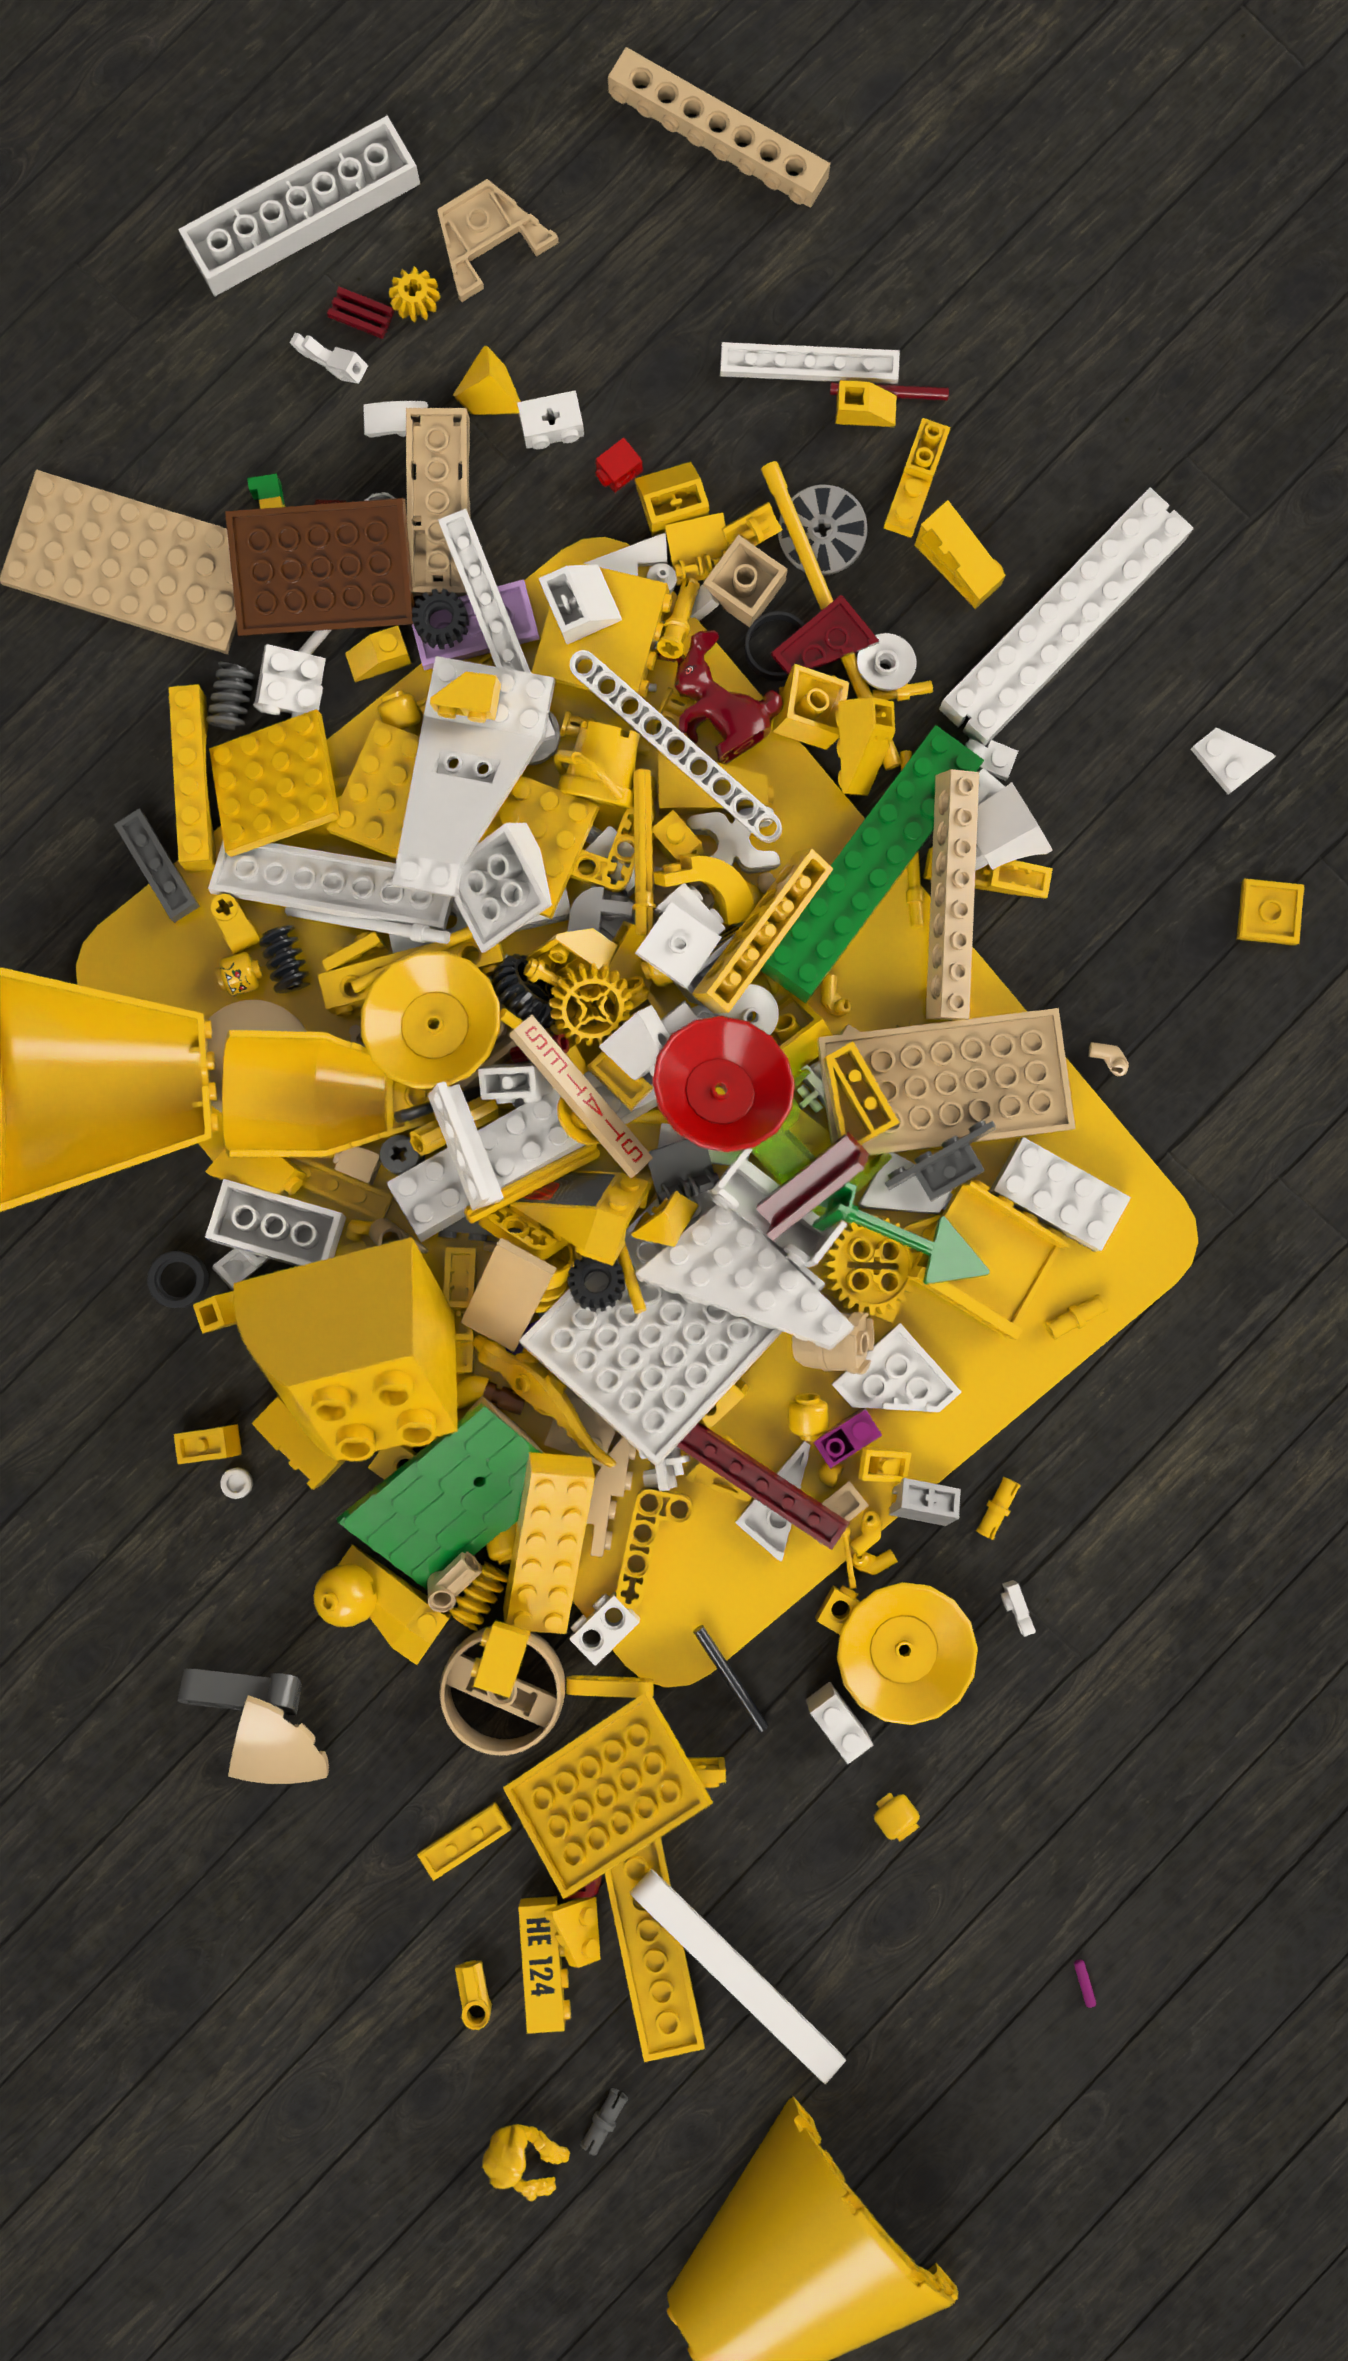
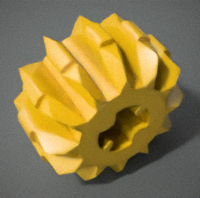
M414 266L412 272L407 274L402 269V278L393 277L392 284L394 287L389 288L392 308L395 311L399 310V315L402 319L410 315L411 320L415 323L417 316L421 315L422 318L427 320V311L436 312L435 302L440 300L437 282L434 278L430 279L429 273L426 270L418 274V269Z

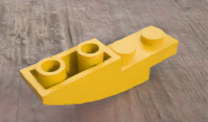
M922 418L884 529L912 538L951 427Z

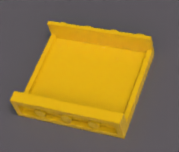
M563 559L560 569L565 566L589 564ZM600 567L622 621L567 645L551 607H549L531 673L554 677L557 683L589 690L575 677L569 666L572 655L577 651L585 650L596 656L645 699L649 689V681L646 680L648 671L654 670L657 660V652H654L655 644L664 635V623L661 622L664 613L670 612L673 595H670L667 583ZM584 659L579 662L578 672L581 674L588 673L592 669V661ZM611 679L603 681L600 686L601 693H612L615 689V681ZM630 699L635 707L639 706L638 701Z
M976 1179L967 1181L957 1187L941 1217L947 1218L990 1270V1273L982 1277L926 1285L923 1283L929 1256L920 1252L907 1276L1003 1337L1017 1340L1023 1331L1017 1325L1060 1249H1069L1070 1244L1062 1239L1064 1235L1058 1230L1051 1227L1045 1229L1039 1225V1219L1033 1214L1026 1211L1020 1213L1014 1209V1203L1008 1198L1001 1195L996 1197L989 1193L990 1188L983 1182ZM937 1224L928 1238V1240L932 1242L934 1239Z

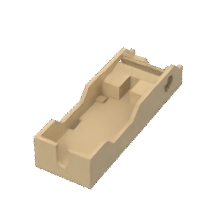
M406 408L407 528L413 597L423 596L422 594L425 592L431 596L433 595L432 589H437L438 593H442V589H447L449 594L453 591L457 596L467 595L438 519L463 509H467L470 517V417L467 408ZM414 464H416V480H414ZM459 464H462L461 480H459ZM415 522H421V526H416ZM434 578H443V581H434Z

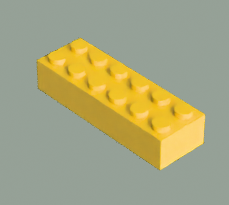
M529 1452L503 1606L505 1624L530 1632L567 1633L595 1480L592 1457Z

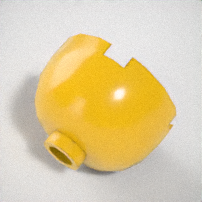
M355 1564L339 1565L324 1573L317 1582L313 1595L314 1606L318 1615L325 1622L336 1627H351L367 1620L374 1612L377 1602V1593L373 1594L371 1583H374L371 1576L362 1567Z

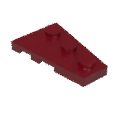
M840 595L777 647L771 655L789 676L794 664L815 669L879 644V640L846 599Z

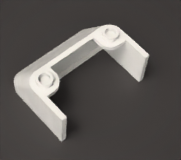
M744 1149L737 1155L711 1190L715 1195L712 1200L726 1211L729 1208L770 1239L766 1235L770 1223L756 1210V1207L760 1201L780 1185L749 1162L746 1158L752 1149ZM811 1210L772 1242L788 1254L786 1258L794 1266L801 1269L804 1265L809 1268L820 1261L847 1226L844 1221H840L828 1229L820 1231L812 1227L813 1221L818 1219L819 1216Z

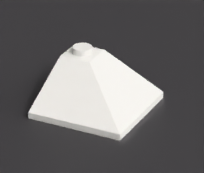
M505 823L475 846L462 867L457 896L454 900L481 953L491 949L552 905L541 850L527 823Z

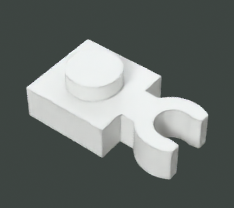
M1014 1580L1003 1583L1005 1592L1001 1593L1002 1601L1006 1610H1012L1021 1634L1025 1637L1036 1633L1019 1584Z

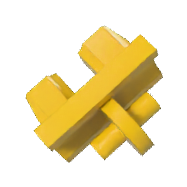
M767 502L723 527L721 530L730 547L738 535L756 546L782 531V528L773 513L770 503Z

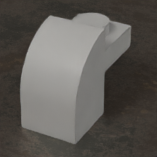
M604 887L587 889L572 904L568 932L594 928L601 933L603 915L633 919V903L628 902V897L610 895V899L606 900Z

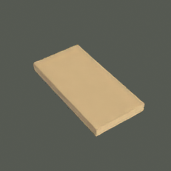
M500 1238L461 1323L515 1352L520 1343L519 1340L523 1337L557 1268Z

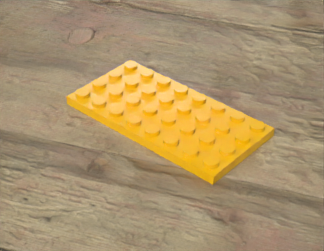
M375 720L338 803L340 818L331 821L327 828L330 833L397 859L420 736ZM458 759L450 761L449 767L451 769L458 766ZM481 765L479 773H487L488 765ZM521 775L478 843L505 823H527L541 850L552 903L550 907L539 915L552 919L599 811V806Z

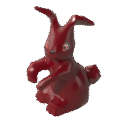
M714 630L699 631L691 635L687 656L682 654L679 658L670 659L657 653V659L678 663L674 687L680 696L696 701L694 705L688 707L680 716L678 730L686 733L687 737L694 744H697L698 735L696 730L704 721L709 720L724 739L723 742L715 747L718 761L722 764H728L769 735L771 732V720L781 712L783 700L779 693L771 690L764 694L761 701H758L746 694L728 692L713 681L710 667L704 660V655L714 646L719 639V635Z

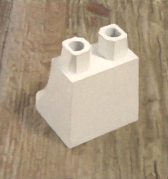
M1010 783L978 805L976 842L978 846L976 847L975 871L987 864L994 869L1023 857L1048 854L1053 851L1013 783Z

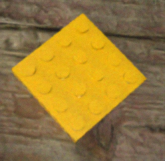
M317 709L209 748L225 853L230 857L340 818L323 718Z

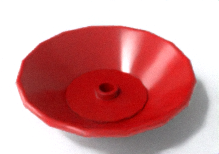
M725 1016L694 1020L671 1034L656 1057L652 1080L658 1108L675 1132L699 1147L727 1153L755 1148L776 1134L791 1112L795 1089L788 1057L773 1037L748 1021ZM720 1087L724 1089L725 1094H718L715 1088Z

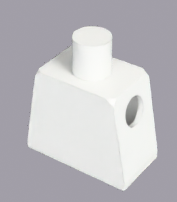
M650 1005L634 1014L599 1047L632 1079L637 1080L649 1072L652 1076L654 1075L656 1057L670 1036L655 1009Z

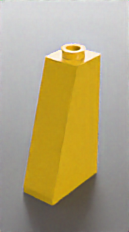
M658 750L659 815H667L672 810L677 814L729 813ZM669 750V753L672 755L680 754V752ZM696 760L692 764L691 771L695 775H703L707 771L708 764L704 760ZM716 762L763 805L768 807V803L774 802L773 785H768L767 775ZM719 780L714 786V791L717 795H726L730 791L731 784L727 780ZM742 800L737 806V812L745 808H754V805L749 800Z

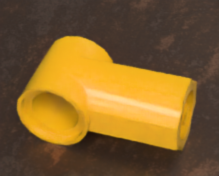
M473 1960L455 1966L463 2009L462 2020L468 2028L479 2030L488 2023L492 2011V2003L488 1997L482 1960ZM473 2005H479L484 2009L485 2015L476 2018L470 2014L469 2008Z

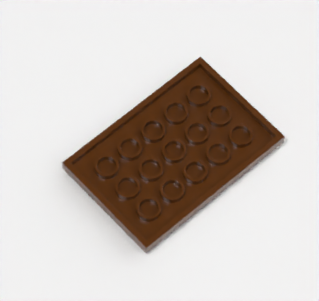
M405 499L225 511L238 636L413 624L412 617L414 616L412 610L414 598Z

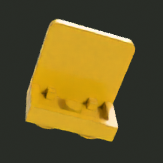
M375 931L372 933L364 932L354 938L353 944L345 948L340 946L328 952V957L322 960V963L328 972L390 955V952L383 939ZM352 986L349 988V996H356L360 993H355ZM362 1007L354 1009L353 1014L356 1017H361Z

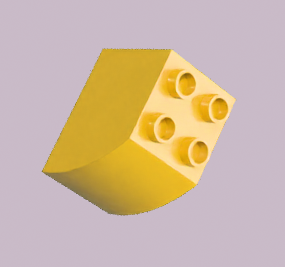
M412 1237L234 1283V1311L237 1326L246 1347L304 1433L318 1448L337 1461L342 1459L362 1461L371 1457L375 1451L403 1444L423 1446L431 1443L436 1436L458 1431L455 1314Z

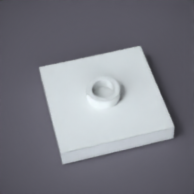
M670 902L635 954L686 989L722 937Z

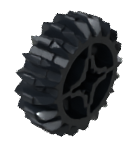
M518 954L508 955L503 959L502 963L497 965L491 974V984L496 996L499 997V1003L503 1004L508 1011L522 1021L533 1015L544 1029L555 1025L557 1019H552L550 1011L554 1008L549 1005V999L555 998L551 992L554 986L541 979H538L535 983L529 981L527 976L524 975V969L528 963L525 960L527 956H520Z

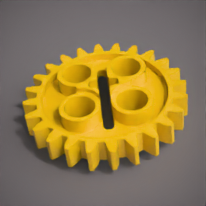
M882 1217V1218H881L882 1220H884V1221L890 1223L889 1218H887V1217ZM847 1223L848 1231L843 1229L839 1235L840 1238L833 1242V1250L828 1249L826 1252L827 1255L831 1256L830 1260L822 1262V1265L830 1267V1271L825 1273L823 1278H829L833 1281L828 1285L827 1289L838 1290L834 1299L838 1301L845 1299L843 1307L850 1309L854 1306V1312H863L865 1309V1313L873 1316L875 1309L878 1314H886V1306L891 1310H896L895 1300L905 1303L907 1300L903 1293L914 1292L913 1288L909 1285L910 1281L914 1280L909 1278L907 1274L913 1266V1259L917 1258L919 1253L911 1252V1247L856 1223ZM892 1223L893 1225L900 1227V1223ZM857 1242H860L862 1253L856 1257L853 1253V1247ZM886 1243L891 1247V1253L887 1258L882 1253L883 1246ZM847 1262L895 1263L897 1267L895 1269L848 1268L846 1264ZM858 1272L861 1276V1283L857 1288H854L852 1277ZM887 1273L890 1283L884 1289L881 1285V1279Z

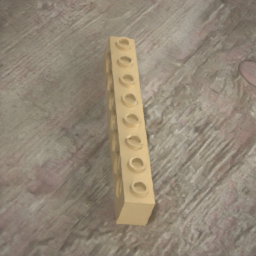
M627 47L608 76L609 93L616 101L620 103L626 102L636 108L642 116L654 118L661 122L667 130L678 132L687 137L693 145L703 146L712 151L718 159L733 163L744 174L754 175L761 179L770 189H778L787 194L797 204H804L811 208L828 180L829 162ZM644 85L646 88L638 89L636 86ZM665 99H668V100H671L672 102H671V103H662L661 101H662V100H665ZM695 114L697 117L689 118L686 115ZM720 128L723 131L717 133L713 132L712 129ZM743 142L748 144V146L740 147L737 144ZM771 157L774 160L767 162L764 161L762 158ZM795 171L799 173V175L791 176L788 174V172Z
M951 769L936 775L926 1019L950 1021L969 1019L979 772Z

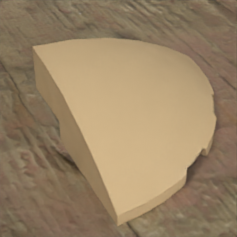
M247 1696L234 1743L229 1777L266 1784L310 1782L327 1778L329 1762L326 1752L318 1751L314 1746L315 1736L303 1724H295L293 1726L283 1718V1710L255 1697Z

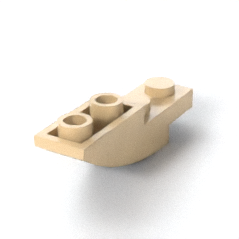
M624 1437L615 1444L608 1454L616 1461L617 1465L607 1467L603 1464L594 1480L587 1524L595 1525L590 1556L603 1557L604 1549L610 1550L613 1532L607 1531L608 1519L615 1518L617 1501L611 1500V1496L623 1497L625 1490H631L633 1472L627 1471L629 1459L635 1460L636 1448Z

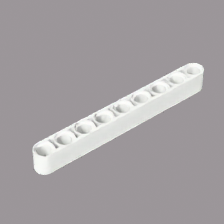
M585 650L577 651L572 655L569 666L572 673L581 683L640 733L758 839L766 843L775 842L782 834V825L779 818L596 656ZM584 659L591 660L593 663L592 669L586 674L579 673L577 670L579 662ZM607 679L614 680L616 684L614 691L610 694L601 693L600 686L602 682ZM630 699L638 701L639 704L634 714H626L623 711V705ZM656 719L661 721L660 732L654 735L646 732V725L650 720ZM673 740H682L685 744L683 752L678 755L669 753L670 743ZM696 760H704L708 764L707 771L703 775H695L691 771L692 764ZM719 780H727L731 784L730 791L726 795L720 796L714 791V786ZM742 800H749L754 805L752 813L747 816H742L737 812V806ZM766 820H772L777 825L776 832L771 836H764L760 833V825Z
M650 1869L630 1891L634 1899L823 2083L826 2084L846 2062V2058L654 1870Z

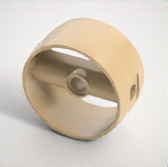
M485 1628L464 1639L449 1658L440 1682L441 1707L451 1730L469 1747L491 1755L515 1754L540 1742L554 1727L562 1710L565 1697L564 1670L558 1655L550 1644L537 1633L531 1632L527 1644L536 1649L551 1667L556 1681L557 1695L520 1680L517 1677L510 1698L474 1687L476 1677L470 1675L475 1659L462 1653L482 1640ZM451 1687L533 1722L540 1727L525 1736L513 1739H496L483 1735L471 1728L460 1716L452 1699Z

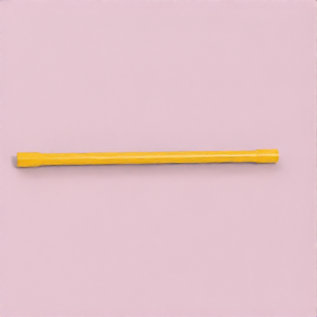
M777 461L770 462L764 465L761 471L771 494L776 500L822 611L833 602L832 596L793 505ZM853 653L841 658L857 698L873 697L868 683L864 681L858 671L856 654ZM893 740L882 762L886 771L902 764Z

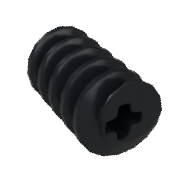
M294 925L268 930L262 934L263 937L259 940L260 946L266 948L262 953L263 957L271 959L267 962L266 966L268 970L274 971L271 973L270 979L278 982L274 986L276 993H289L310 985V983H305L302 980L310 975L309 971H299V968L306 961L296 960L295 956L302 952V949L292 948L291 946L299 939L298 937L288 936V933L295 929Z

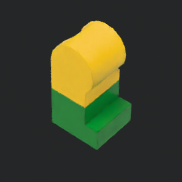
M277 474L247 478L249 491L254 500L259 499L260 509L285 507L282 484Z

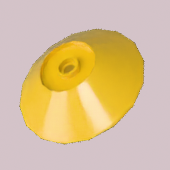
M445 951L416 952L391 963L372 983L361 1008V1037L371 1061L391 1080L415 1089L434 1088L437 1083L446 1081L447 1086H450L470 1077L490 1056L500 1032V1003L490 979L470 960ZM433 1021L440 1022L437 1029H430V1024Z
M902 1582L876 1589L854 1606L840 1631L837 1661L843 1684L860 1708L885 1722L914 1725L939 1718L962 1699L974 1678L978 1648L971 1622L955 1600L931 1586ZM902 1645L909 1646L907 1654L902 1655L899 1653V1648Z

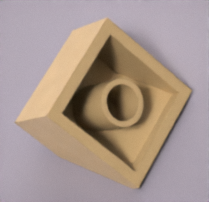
M738 535L706 578L703 585L727 612L750 627L760 617L785 583L787 568Z

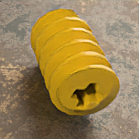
M484 1561V1565H481L482 1572L471 1582V1586H467L463 1590L465 1596L456 1597L458 1607H453L449 1610L450 1614L457 1621L475 1631L478 1630L474 1624H482L484 1622V1618L480 1613L488 1614L491 1610L486 1602L495 1603L497 1597L493 1592L501 1593L504 1589L499 1581L508 1582V1575L505 1572Z

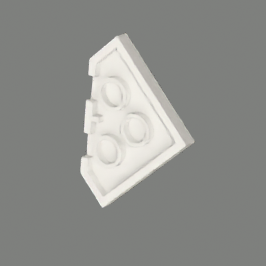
M901 1323L896 1325L874 1345L873 1351H867L866 1360H871V1364L866 1373L863 1375L851 1374L846 1370L832 1383L849 1405L856 1408L940 1412L961 1393L959 1388Z

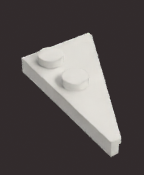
M803 1441L776 1473L799 1489H801V1482L811 1446L806 1441ZM754 1499L735 1523L776 1559L781 1561L784 1557L792 1523Z

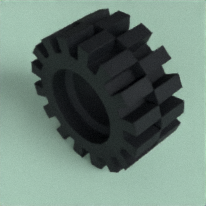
M432 589L433 595L431 596L425 592L422 594L424 600L421 601L418 598L415 602L417 608L413 607L412 610L414 616L412 617V622L418 635L425 644L428 642L429 646L434 649L438 645L440 650H445V644H448L450 648L455 647L453 641L462 642L463 638L461 635H467V626L470 624L461 598L458 599L457 594L453 591L449 594L447 589H442V593H438L437 589ZM438 610H447L452 614L451 623L441 629L432 627L430 625L431 615Z
M582 1255L581 1261L576 1259L573 1262L574 1268L570 1267L568 1285L573 1300L576 1304L580 1303L581 1308L586 1309L588 1307L590 1312H596V1309L600 1308L601 1312L607 1311V1306L610 1305L613 1308L616 1305L615 1301L621 1300L623 1297L622 1291H625V1282L622 1267L620 1264H617V1260L612 1266ZM599 1271L607 1275L609 1282L603 1291L591 1292L585 1287V1279L590 1273Z

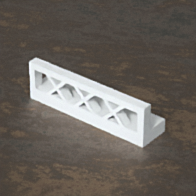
M446 1081L437 1083L428 1095V1098L472 1210L501 1202L504 1198L460 1084L448 1087Z

